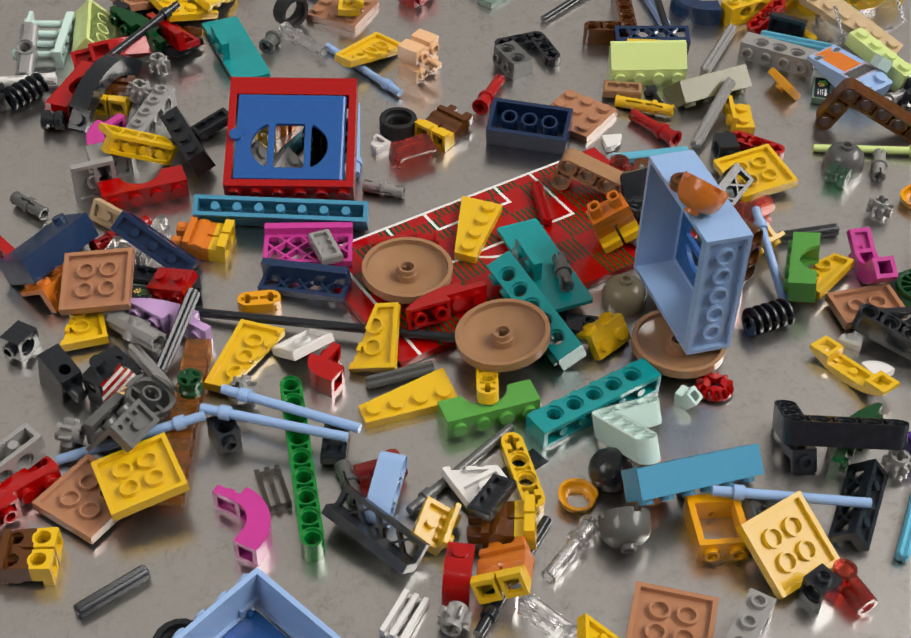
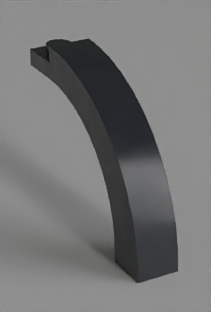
M116 53L104 55L96 60L85 72L73 94L69 105L73 109L67 128L87 133L98 103L109 85L121 76L133 75L137 79L143 62L140 59Z

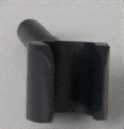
M645 85V97L652 96L659 103H664L657 94L656 85Z

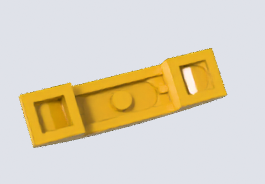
M827 335L810 344L811 351L826 369L842 382L858 391L874 396H884L900 385L899 381L882 370L874 374L844 355V346Z

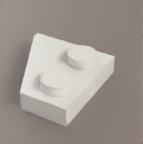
M485 465L484 467L465 466V470H450L449 466L443 467L441 475L465 507L470 504L493 474L507 477L498 465Z

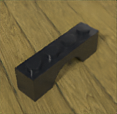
M177 106L168 110L160 117L186 162L198 177L216 166Z

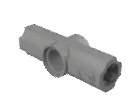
M32 22L21 24L20 37L16 44L18 54L15 75H29L34 72L35 61L38 58L37 40L39 26Z
M122 310L109 313L106 320L109 324L108 327L122 334L123 339L134 344L138 343L153 352L158 353L163 349L166 334L150 326V322L136 316H131Z

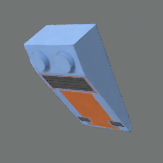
M835 44L807 58L835 88L845 78H854L884 96L893 83L879 68Z

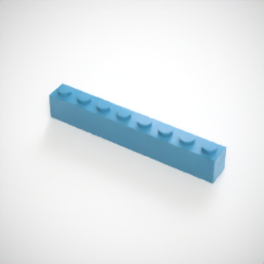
M194 194L192 210L193 217H198V220L207 219L215 223H225L226 219L235 220V225L264 227L265 223L353 222V230L368 231L370 213L368 201Z

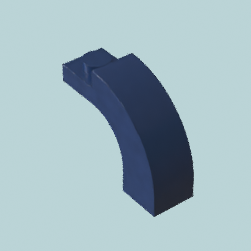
M718 0L670 1V10L678 18L696 25L720 26L722 9Z

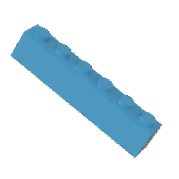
M758 443L621 470L626 502L637 501L638 506L654 504V498H659V501L675 499L674 494L679 493L680 497L694 495L695 489H700V492L711 491L712 485L719 484V486L730 487L735 484V480H739V483L755 481L754 476L764 474Z

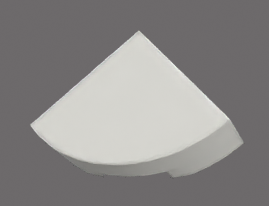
M378 133L372 137L371 151L374 155L377 156L391 148V142Z
M621 134L602 135L601 142L606 153L614 151L621 144Z
M854 330V333H843L837 342L845 348L860 352L865 336Z
M865 361L861 363V366L874 374L882 370L889 376H892L895 368L880 361Z

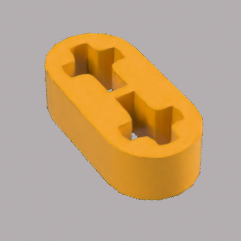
M275 290L243 292L237 297L238 310L246 313L277 311L281 307V295Z

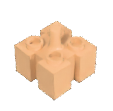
M419 29L411 35V40L405 39L397 45L398 59H400L398 64L399 79L417 85L426 79L427 75H430L442 66V63L438 61V55H436L439 51L438 35Z

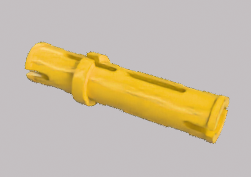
M616 95L614 103L615 107L631 110L637 109L638 111L648 112L653 116L659 114L672 117L675 108L673 104L659 103L658 100L654 99L653 101L620 95Z

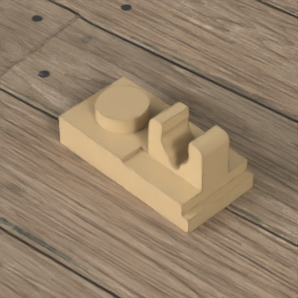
M94 198L89 218L111 230L110 228L123 210L101 198Z

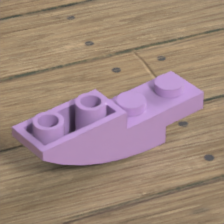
M132 298L129 314L150 322V326L167 334L170 332L181 304L151 298ZM194 310L183 337L195 344L208 348L213 344L211 326L200 321L199 311Z

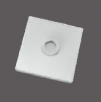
M308 328L272 346L271 350L273 356L296 361L335 340L330 332Z

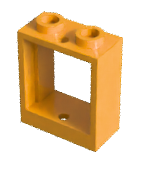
M711 494L685 497L683 516L696 562L749 559L750 551L736 529L737 526L746 522L740 501L732 500V497L711 496ZM732 517L738 537L704 539L699 519Z

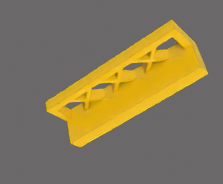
M99 123L98 129L106 135L101 147L104 153L171 166L178 147L166 136Z

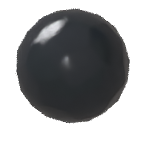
M615 447L603 448L597 451L590 459L588 476L597 489L605 493H616L624 489L621 470L634 468L633 462Z

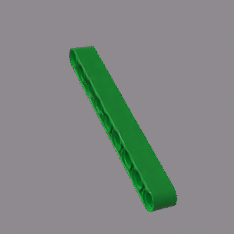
M292 375L282 378L280 381L281 401L305 407L301 379ZM282 411L284 420L308 424L307 418ZM285 430L301 556L306 562L316 563L325 556V539L310 435Z

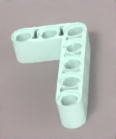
M642 397L597 409L591 413L594 434L598 440L610 447L619 449L623 455L640 465H651L661 460L657 433L648 429L662 423L658 397Z

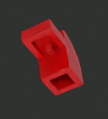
M332 342L326 349L321 351L319 356L311 353L308 357V377L311 387L330 398H333L345 384L344 366L340 365V344Z
M448 542L444 561L441 605L448 606L451 601H460L466 604L469 609L471 595L470 580L473 570L475 544Z

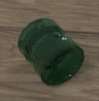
M832 162L825 173L824 181L830 184L836 183L838 187L844 189L851 178L852 169L847 167L841 168L838 164Z

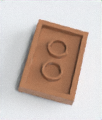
M889 283L826 293L825 301L844 330L852 329V321L861 304L869 303L878 308L905 307ZM908 315L902 317L901 320L907 319Z

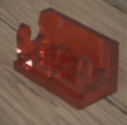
M424 133L391 143L389 159L398 169L402 167L400 163L404 162V160L427 154L430 159L434 158L433 153L437 151V148L428 134Z

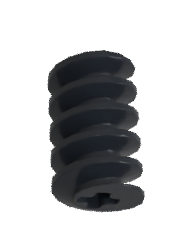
M33 73L31 76H26L24 79L14 82L11 86L5 87L4 97L10 108L16 111L18 106L24 107L25 103L30 104L31 99L36 101L38 97L42 98L44 92H48L49 88L41 74Z
M778 298L768 303L755 305L752 308H745L741 316L742 327L747 336L753 337L755 333L760 335L763 331L770 332L771 329L776 330L779 327H786L787 324L792 325L795 321V313L793 307L786 299Z

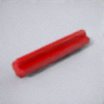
M540 180L532 181L531 191L541 224L543 226H551L553 224V216L543 184Z

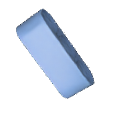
M381 450L367 498L393 517L407 468L408 456ZM371 510L364 511L366 523L377 525L375 513Z

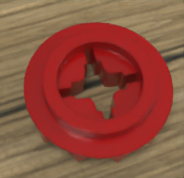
M719 371L717 373L711 372L696 379L695 387L702 394L703 398L709 401H725L734 392L733 380H729L728 375H720Z

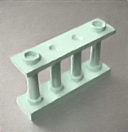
M29 11L24 22H32L37 24L39 28H61L58 31H38V38L57 39L55 41L37 40V48H54L51 51H37V59H51L55 62L56 68H64L73 41L74 11H67L62 21L35 20L33 11ZM15 48L12 51L13 60H16L17 63L18 51Z

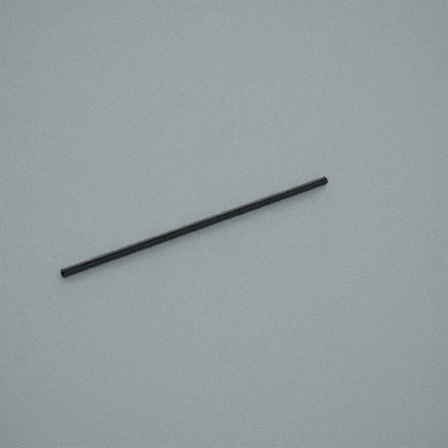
M196 307L194 309L199 311V316L203 318L233 321L244 319L263 324L364 334L367 325ZM399 328V337L456 343L455 333L419 329L408 331L407 328Z

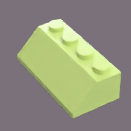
M87 0L75 12L72 52L88 48L90 43L118 38L119 29L110 23V12L93 0Z
M862 27L849 33L844 45L869 64L875 53L894 62L887 73L882 72L893 82L889 89L896 92L903 88L907 78L911 77V64L905 62L894 51H891Z
M686 40L610 41L607 66L608 81L642 83V86L652 84L661 86L672 85L686 79L688 69Z

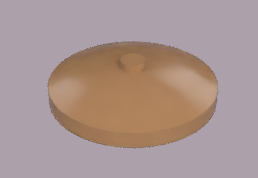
M399 237L383 241L371 248L362 262V279L365 286L373 294L384 300L402 304H411L423 295L449 285L453 277V263L449 254L436 243L415 237Z
M495 299L479 304L460 319L455 330L456 347L460 356L473 367L490 372L513 371L530 365L544 354L551 340L550 322L546 314L536 305L520 299Z
M659 310L642 316L632 330L631 347L638 360L644 358L664 376L682 379L701 377L716 370L722 364L725 357L726 348L686 355Z

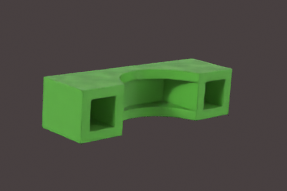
M794 232L793 240H788L785 278L783 281V292H787V301L815 303L817 271L807 266L819 264L821 233Z
M528 379L507 384V391L504 397L492 405L471 403L462 396L438 401L437 419L447 439L507 425L508 423L526 420L527 414L540 408L541 398L531 380Z

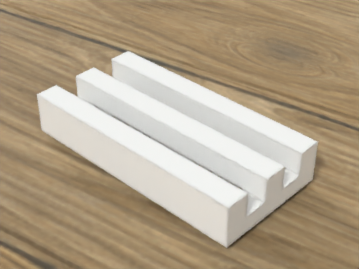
M404 588L380 627L379 636L384 638H409L427 609L429 598L425 596L423 599L419 598V594L415 592L413 595L409 594V590ZM408 601V604L406 605V607H405V609L403 610L402 614L400 615L399 619H398L397 622L395 623V625H394V627L392 628L391 632H388V631L390 630V628L392 627L393 623L395 622L396 618L398 617L399 613L401 612L402 608L404 607V605H405L406 602ZM415 604L418 605L401 636H398V632L404 625Z

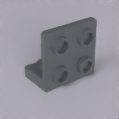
M139 398L131 405L126 402L116 412L119 415L118 417L113 414L103 424L102 428L104 431L99 428L89 438L92 443L86 450L88 452L92 451L110 435L129 453L160 419Z

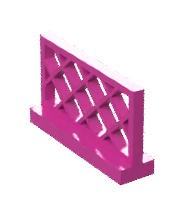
M353 222L265 223L263 257L270 258L273 255H277L280 257L278 259L321 264L318 259L313 258L316 256L314 250L308 254L303 250L308 247L313 249L308 241L309 233L329 229L342 254L348 257L343 258L341 262L329 265L352 266ZM286 247L291 250L286 254L281 252ZM297 254L301 256L300 259H292Z

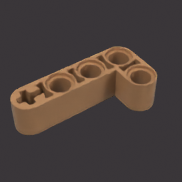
M569 148L564 151L551 178V185L556 190H566L572 179L605 195L614 189L622 194L620 175L624 172L581 151Z

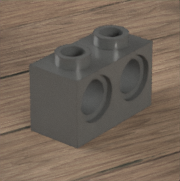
M514 40L494 46V64L512 80L532 75L533 58Z

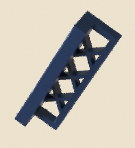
M614 26L615 41H627V38L686 40L688 55L691 44L689 26ZM619 32H626L629 36L620 37ZM645 32L648 36L641 37L638 33ZM658 32H663L664 34H666V36L659 37L656 34ZM684 32L685 37H678L675 33Z
M122 211L110 228L165 268L193 270L202 263L130 211Z
M263 257L260 263L263 277L257 288L258 291L275 290L284 296L344 303L352 285L349 267ZM269 280L279 282L273 286H267ZM292 283L300 284V286L294 289L287 287ZM313 286H320V287H321L320 289H318V290H316V291H309V289H308V288H311V287H313ZM335 288L342 289L340 294L330 293V291Z

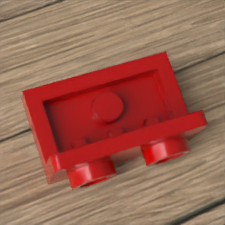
M159 267L146 286V289L152 295V299L181 304L187 289L193 286L199 276L195 270Z

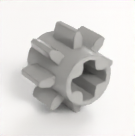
M160 52L152 53L149 56V60L145 61L146 69H149V73H152L154 76H163L167 73V69L171 68L170 60Z
M134 79L132 82L129 81L128 86H126L125 95H130L129 100L131 102L141 104L150 94L151 88L147 87L146 81Z
M876 195L874 199L869 198L866 212H870V217L873 220L883 221L886 217H891L894 204L890 203L889 197Z
M250 375L234 376L233 381L229 384V386L236 388H249L254 393L259 394L256 386L258 382L251 381ZM228 396L231 399H236L235 404L237 405L245 404L243 402L237 401V398Z
M64 417V422L59 421L56 424L54 438L61 441L60 447L72 449L76 448L77 444L83 443L86 433L84 425H79L80 419Z
M889 450L888 455H883L881 464L885 466L884 470L887 475L896 480L907 479L908 473H911V455L906 450Z
M451 601L448 607L441 605L437 615V624L441 625L440 628L443 633L456 637L461 634L462 630L469 632L472 623V613L468 612L469 609L466 604L460 601Z

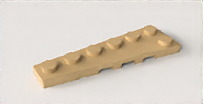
M844 0L799 1V4L848 33L862 27L896 54L903 47L902 43Z

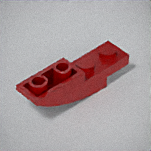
M146 36L139 38L120 54L137 59L151 55ZM128 37L90 43L88 48L70 52L74 67H77L82 60L94 63Z
M479 281L462 286L459 282L423 295L406 308L407 330L410 331L451 320V314L469 310L487 302V284L484 281Z
M54 460L32 473L24 467L0 484V528L22 516L21 507L31 503L61 477L59 466Z

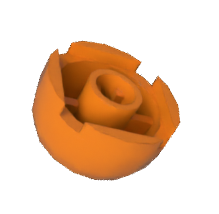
M687 171L684 172L678 185L679 200L686 205L684 211L698 217L699 213L705 215L716 213L725 204L730 195Z

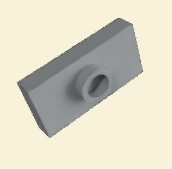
M329 229L308 234V241L321 264L329 265L343 261V254Z

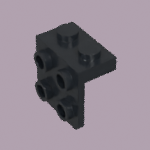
M772 11L767 31L804 38L808 20Z
M648 166L624 172L620 175L622 195L636 221H640Z

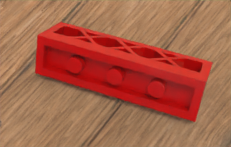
M153 12L146 14L149 20L156 16ZM163 20L158 24L161 28V36L168 44L180 52L201 45L200 39L173 22Z

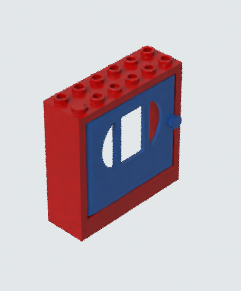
M231 77L223 174L224 194L227 196L355 201L359 103L357 78ZM347 109H349V110H348V137H347L346 180H344L345 140H346V114H347ZM276 126H305L302 168L273 167ZM269 127L267 164L263 166L253 157L251 144L255 135L260 130ZM315 127L326 137L328 149L324 158L318 164L311 167L312 128Z

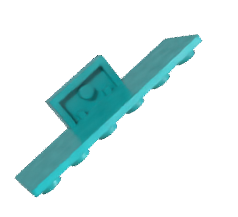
M237 16L202 23V27L211 45L215 48L216 54L220 57L230 77L271 76L269 68Z
M536 218L497 228V233L509 251L556 312L593 302V297L573 269L571 275L574 283L573 290H570L569 284V292H562L560 290L558 279L554 275L555 266L552 260L553 254H556L558 259L557 252L560 251Z

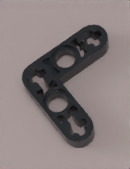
M540 31L498 38L494 42V46L514 40L525 51L532 49L545 66L556 67L560 64V53L545 34Z

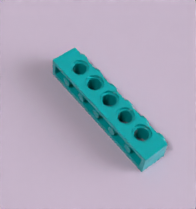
M509 250L487 265L491 273L488 277L495 287L499 285L502 288L499 292L504 299H520L530 302L539 307L548 317L551 340L547 348L550 353L547 356L554 366L559 364L562 370L565 371L587 356L580 341Z
M644 358L630 362L625 367L612 371L608 375L592 381L578 390H573L564 397L553 400L549 404L531 411L526 416L525 432L544 450L592 426L591 413L594 410L648 397L659 392L661 374Z

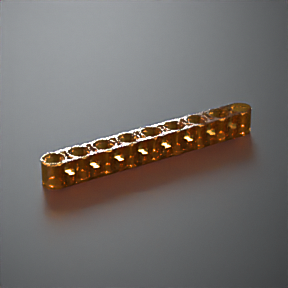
M186 338L179 372L186 368L199 370L202 373L203 387L204 381L208 376L211 361V339ZM177 381V389L174 395L176 402L171 410L169 421L181 414L187 416L199 412L200 405L203 403L205 389L200 397L185 399L179 394V384ZM199 423L189 425L187 429L178 432L172 430L166 434L187 482H189ZM187 491L155 505L156 507H184Z

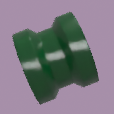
M186 368L178 373L177 381L181 397L196 399L203 394L202 373L199 370Z

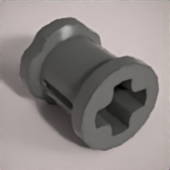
M269 30L265 38L259 42L260 50L267 54L273 53L275 46L279 45L282 40L281 35L275 30Z

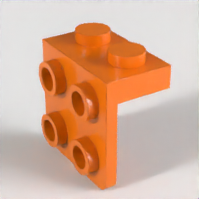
M63 265L52 270L35 284H25V288L20 292L22 297L40 294L51 313H58Z

